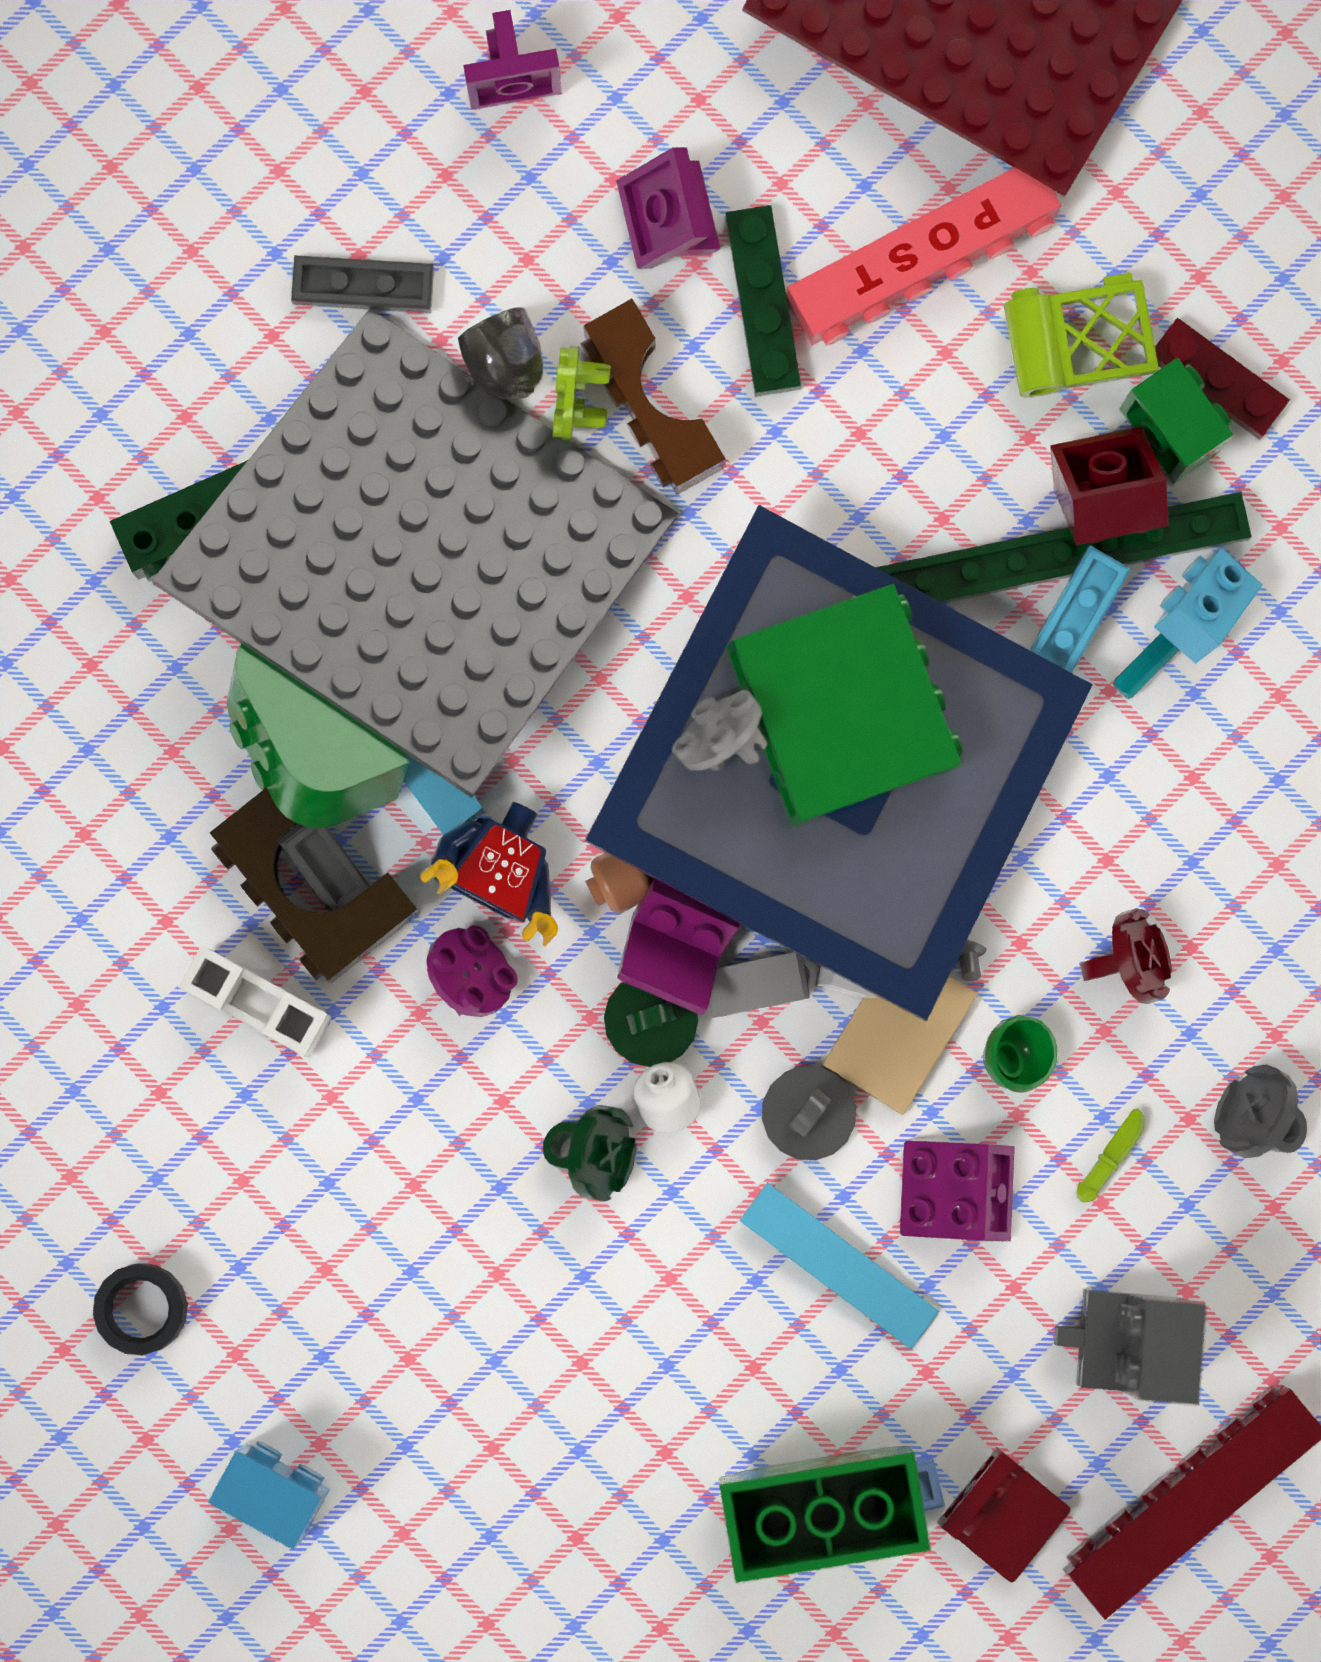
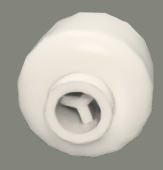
M671 1062L655 1064L644 1070L636 1080L634 1086L635 1102L642 1119L649 1128L660 1133H673L688 1127L698 1117L701 1108L700 1094L693 1076L684 1066Z

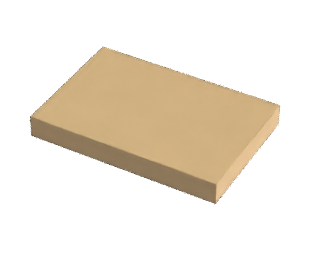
M949 976L927 1021L921 1020L878 996L876 998H863L822 1065L899 1114L904 1115L978 993Z

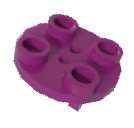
M472 925L467 929L455 928L445 931L430 945L426 959L428 977L436 993L459 1016L464 1014L466 1016L485 1017L496 1013L509 1000L511 990L517 985V974L508 964L502 951L490 940L489 934L484 928Z

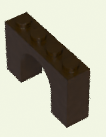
M265 788L210 832L217 842L211 847V850L227 870L231 869L234 865L247 879L240 886L257 907L265 902L276 917L269 922L285 943L288 944L294 939L302 948L305 954L299 960L316 981L324 976L328 982L333 983L416 917L420 911L388 872L350 903L337 910L322 913L311 912L294 905L285 895L279 881L278 863L283 848L278 840L298 824L287 818L278 809L269 791Z

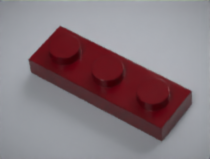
M1178 317L1155 346L1158 366L1160 368H1163L1177 357L1184 367L1188 364L1191 365L1203 380L1205 387L1202 391L1212 405L1215 403L1221 405L1231 420L1259 440H1261L1290 401L1289 398Z

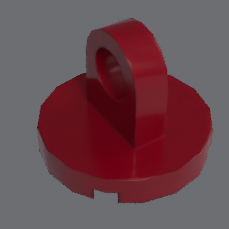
M1134 908L1121 912L1115 917L1112 927L1114 953L1079 963L1084 982L1120 973L1129 993L1139 1003H1154L1163 1000L1168 995L1170 988L1165 986V980L1170 979L1172 973L1169 949L1161 929L1156 924H1148L1146 920L1150 916L1148 912L1143 909Z

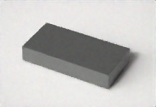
M298 824L278 840L283 850L329 912L347 905L370 887L328 827L311 828Z

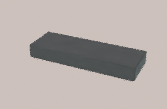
M294 255L291 303L292 305L353 309L370 308L372 310L431 313L434 264Z

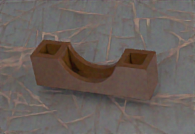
M633 298L583 325L586 340L581 342L580 345L589 362L611 366L609 383L604 384V387L614 405L618 408L624 404L633 419L627 423V426L638 446L641 448L647 444L656 460L651 462L650 466L661 486L665 488L671 485L675 494L678 495L724 469L726 458L703 419L680 420L669 417L658 411L647 399L641 385V374L647 359L656 349V338Z

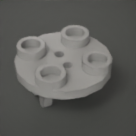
M742 690L718 702L713 697L703 700L692 711V718L694 720L683 735L673 744L672 752L689 770L702 771L711 768L713 771L724 769L723 761L734 753L748 764L759 762V755L754 749L760 750L767 747V742L758 729L762 716L761 705L748 690Z

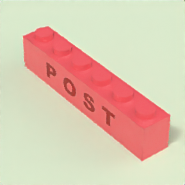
M1014 167L789 285L786 291L787 302L812 346L821 341H824L825 345L833 344L850 333L849 326L865 319L867 324L881 319L891 311L889 305L905 297L908 302H912L926 295L932 290L930 284L940 278L947 276L948 280L951 281L961 277L973 268L971 262L987 254L990 259H994L1014 247L1013 240L1026 233H1029L1030 237L1033 238L1046 232L1055 225L1053 219L1057 217L1062 205L1052 188Z

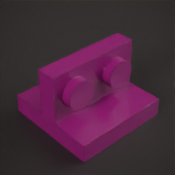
M511 9L492 13L494 29L485 30L490 60L463 65L471 110L562 94L560 66L556 48L519 55Z
M672 147L616 180L637 269H652L674 256L711 255L720 250L699 160H690L687 147Z

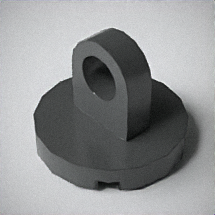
M1267 1064L1244 1071L1247 1076L1242 1078L1240 1082L1233 1080L1226 1087L1217 1104L1214 1128L1215 1132L1220 1134V1144L1228 1151L1245 1159L1260 1157L1270 1150L1282 1153L1297 1151L1305 1141L1307 1121L1303 1112L1297 1107L1299 1101L1295 1083L1289 1075Z
M801 1066L784 1072L770 1085L762 1102V1122L768 1139L780 1152L797 1160H819L833 1155L848 1142L855 1127L856 1104L850 1088L837 1074L822 1067Z

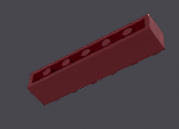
M1271 1386L1264 1390L1251 1402V1405L1255 1408L1241 1421L1235 1416L1224 1423L1214 1433L1218 1439L1204 1452L1198 1447L1188 1453L1177 1464L1181 1469L1180 1472L1168 1482L1160 1478L1152 1483L1140 1495L1144 1502L1130 1513L1126 1509L1119 1511L1103 1526L1107 1532L1093 1544L1089 1539L1085 1540L1067 1555L1066 1558L1070 1563L1063 1568L1064 1572L1104 1620L1110 1617L1321 1440V1425L1290 1388L1282 1386L1276 1390L1274 1386Z

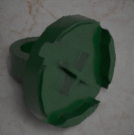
M622 982L607 1002L604 1014L606 1036L615 1051L630 1063L651 1067L663 1062H672L686 1052L695 1038L698 1015L695 1012Z
M598 1104L588 1109L577 1123L561 1122L553 1126L543 1141L542 1150L544 1158L552 1166L568 1173L573 1189L581 1198L606 1202L612 1199L610 1195L613 1191L620 1192L627 1184L634 1167L636 1141L635 1138L629 1137L628 1126L633 1127L631 1118L623 1109ZM571 1137L568 1156L561 1158V1147Z

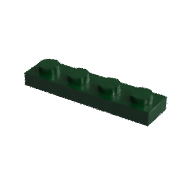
M767 205L725 212L754 395L758 397L801 390L772 206Z

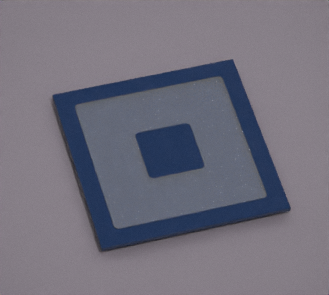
M758 505L584 841L921 1020L927 1021L1093 684ZM891 584L895 585L898 595L903 594L910 605L912 621L909 622L915 640L920 639L926 648L929 658V665L926 666L927 673L932 685L937 684L943 693L946 703V710L943 711L944 718L949 730L954 729L957 732L963 748V755L959 757L962 765L945 774H942V772L818 816L811 822L794 828L791 826L763 749H754L759 755V762L748 764L734 753L723 761L724 769L713 771L711 768L702 771L689 770L672 752L673 744L683 735L694 720L692 718V711L700 702L710 697H713L718 702L741 691L726 651L727 645L733 639Z

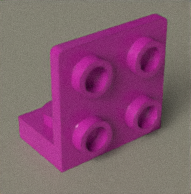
M654 879L632 914L617 977L620 981L699 1015H704L709 1007L719 957L737 932L740 923Z
M905 1141L903 1150L900 1234L910 1237L1011 1242L1015 1146Z

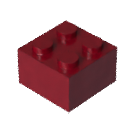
M1142 426L1050 445L1054 492L1076 545L1089 542L1096 543L1108 538L1132 533H1144L1151 529L1169 526L1166 479Z

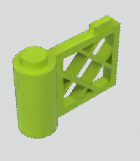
M1132 273L1104 277V286L1054 295L1040 294L1038 288H1025L1011 293L1012 300L1004 304V311L1020 397L1045 396L1068 388L1150 375L1159 371L1143 279L1133 281ZM1134 293L1137 312L1128 325L1105 310L1113 297ZM1105 298L1100 306L1091 301ZM1081 303L1095 314L1080 333L1064 322L1062 305ZM1099 317L1122 332L1108 352L1086 337ZM1137 320L1139 321L1141 335L1132 329ZM1067 334L1076 339L1070 349ZM1129 336L1143 346L1146 363L1128 366L1113 356V354L1125 337ZM1080 344H1083L1103 358L1094 372L1074 375L1071 356ZM1107 362L1116 367L1102 371Z

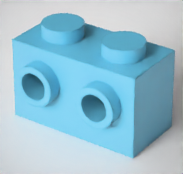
M1222 548L1218 549L1208 559H1204L1201 555L1198 556L1182 574V577L1187 582L1183 587L1177 585L1164 598L1160 607L1165 612L1154 625V628L1195 664L1223 642L1263 586L1260 581Z

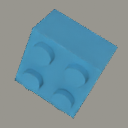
M257 1441L255 1445L246 1443L235 1451L207 1503L294 1550L304 1539L330 1491L328 1487L322 1485L325 1477L302 1464L293 1469L279 1460L283 1454L261 1441Z

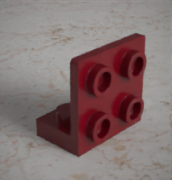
M996 1447L937 1523L955 1540L958 1539L1008 1582L1013 1583L1060 1526L1071 1509L1054 1493Z

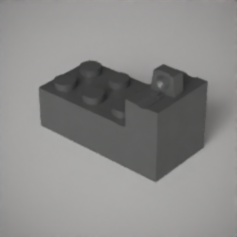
M1083 1289L1080 1327L1055 1326V1345L1079 1348L1076 1385L1081 1388L1121 1391L1143 1401L1199 1405L1206 1304L1179 1297Z

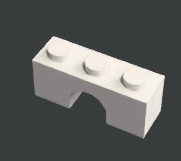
M203 945L199 948L178 986L180 989L235 1017L307 1058H310L332 1018L331 1015Z

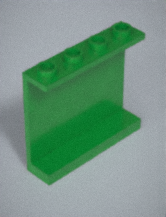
M894 584L733 639L726 647L741 691L748 690L761 705L762 716L758 729L767 742V747L763 751L792 828L811 822L818 816L942 772V774L951 772L962 765L959 758L963 755L960 738L954 729L949 730L943 715V711L946 710L943 693L937 684L932 685L926 670V666L929 665L926 648L920 639L915 640L909 622L912 621L910 605L903 594L898 595Z

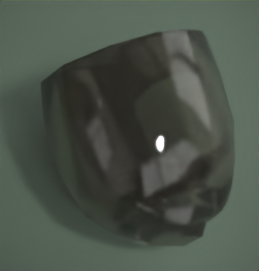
M515 307L499 312L468 328L458 337L462 358L470 374L484 391L500 399L510 400L527 398L534 393V387L541 381L544 370L540 342L525 308Z

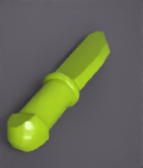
M1138 1108L1130 1112L1105 1147L1103 1154L1098 1155V1161L1083 1182H1079L1076 1194L1081 1202H1091L1099 1196L1097 1193L1112 1172L1118 1170V1164L1122 1162L1135 1146L1145 1125V1116Z

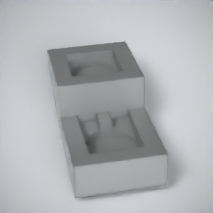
M793 952L717 968L709 1003L712 1018L809 999L810 995L802 956Z

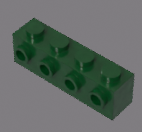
M247 461L109 521L130 570L138 580L146 577L147 581L153 580Z

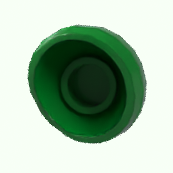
M1019 1014L1002 1020L987 1037L983 1050V1062L986 1071L994 1083L1000 1087L1017 1093L1032 1091L1048 1080L1055 1069L1058 1050L1056 1039L1047 1025L1033 1017Z

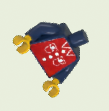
M512 802L502 824L490 818H478L476 821H466L439 839L431 866L420 874L422 882L426 883L434 877L433 880L440 884L437 890L438 894H442L450 888L510 921L524 923L527 917L529 923L521 933L522 938L526 941H530L536 932L539 931L543 937L542 945L547 946L558 933V925L551 916L549 864L545 860L546 849L526 838L538 815L535 811L519 803Z

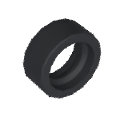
M137 1263L117 1269L103 1280L94 1297L93 1318L98 1333L109 1346L124 1354L143 1356L164 1349L179 1336L186 1322L188 1302L183 1286L171 1272L157 1265ZM137 1280L149 1281L158 1286L166 1295L169 1305L168 1318L163 1327L154 1335L144 1338L132 1337L122 1332L115 1323L112 1313L113 1301L118 1291L126 1284Z

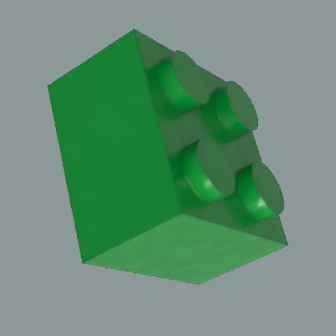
M1178 357L1131 389L1120 407V411L1132 428L1143 427L1160 467L1173 485L1217 455L1233 436L1229 429L1232 426V422L1226 411L1218 403L1213 405L1210 403L1202 391L1205 386L1198 372L1189 364L1184 367Z

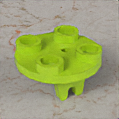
M579 346L561 347L557 367V401L554 411L553 437H561L562 440L572 441L574 427L604 428L606 427L607 409L584 406L585 399H579L576 396L577 389L585 390L586 383H609L611 366L580 361Z

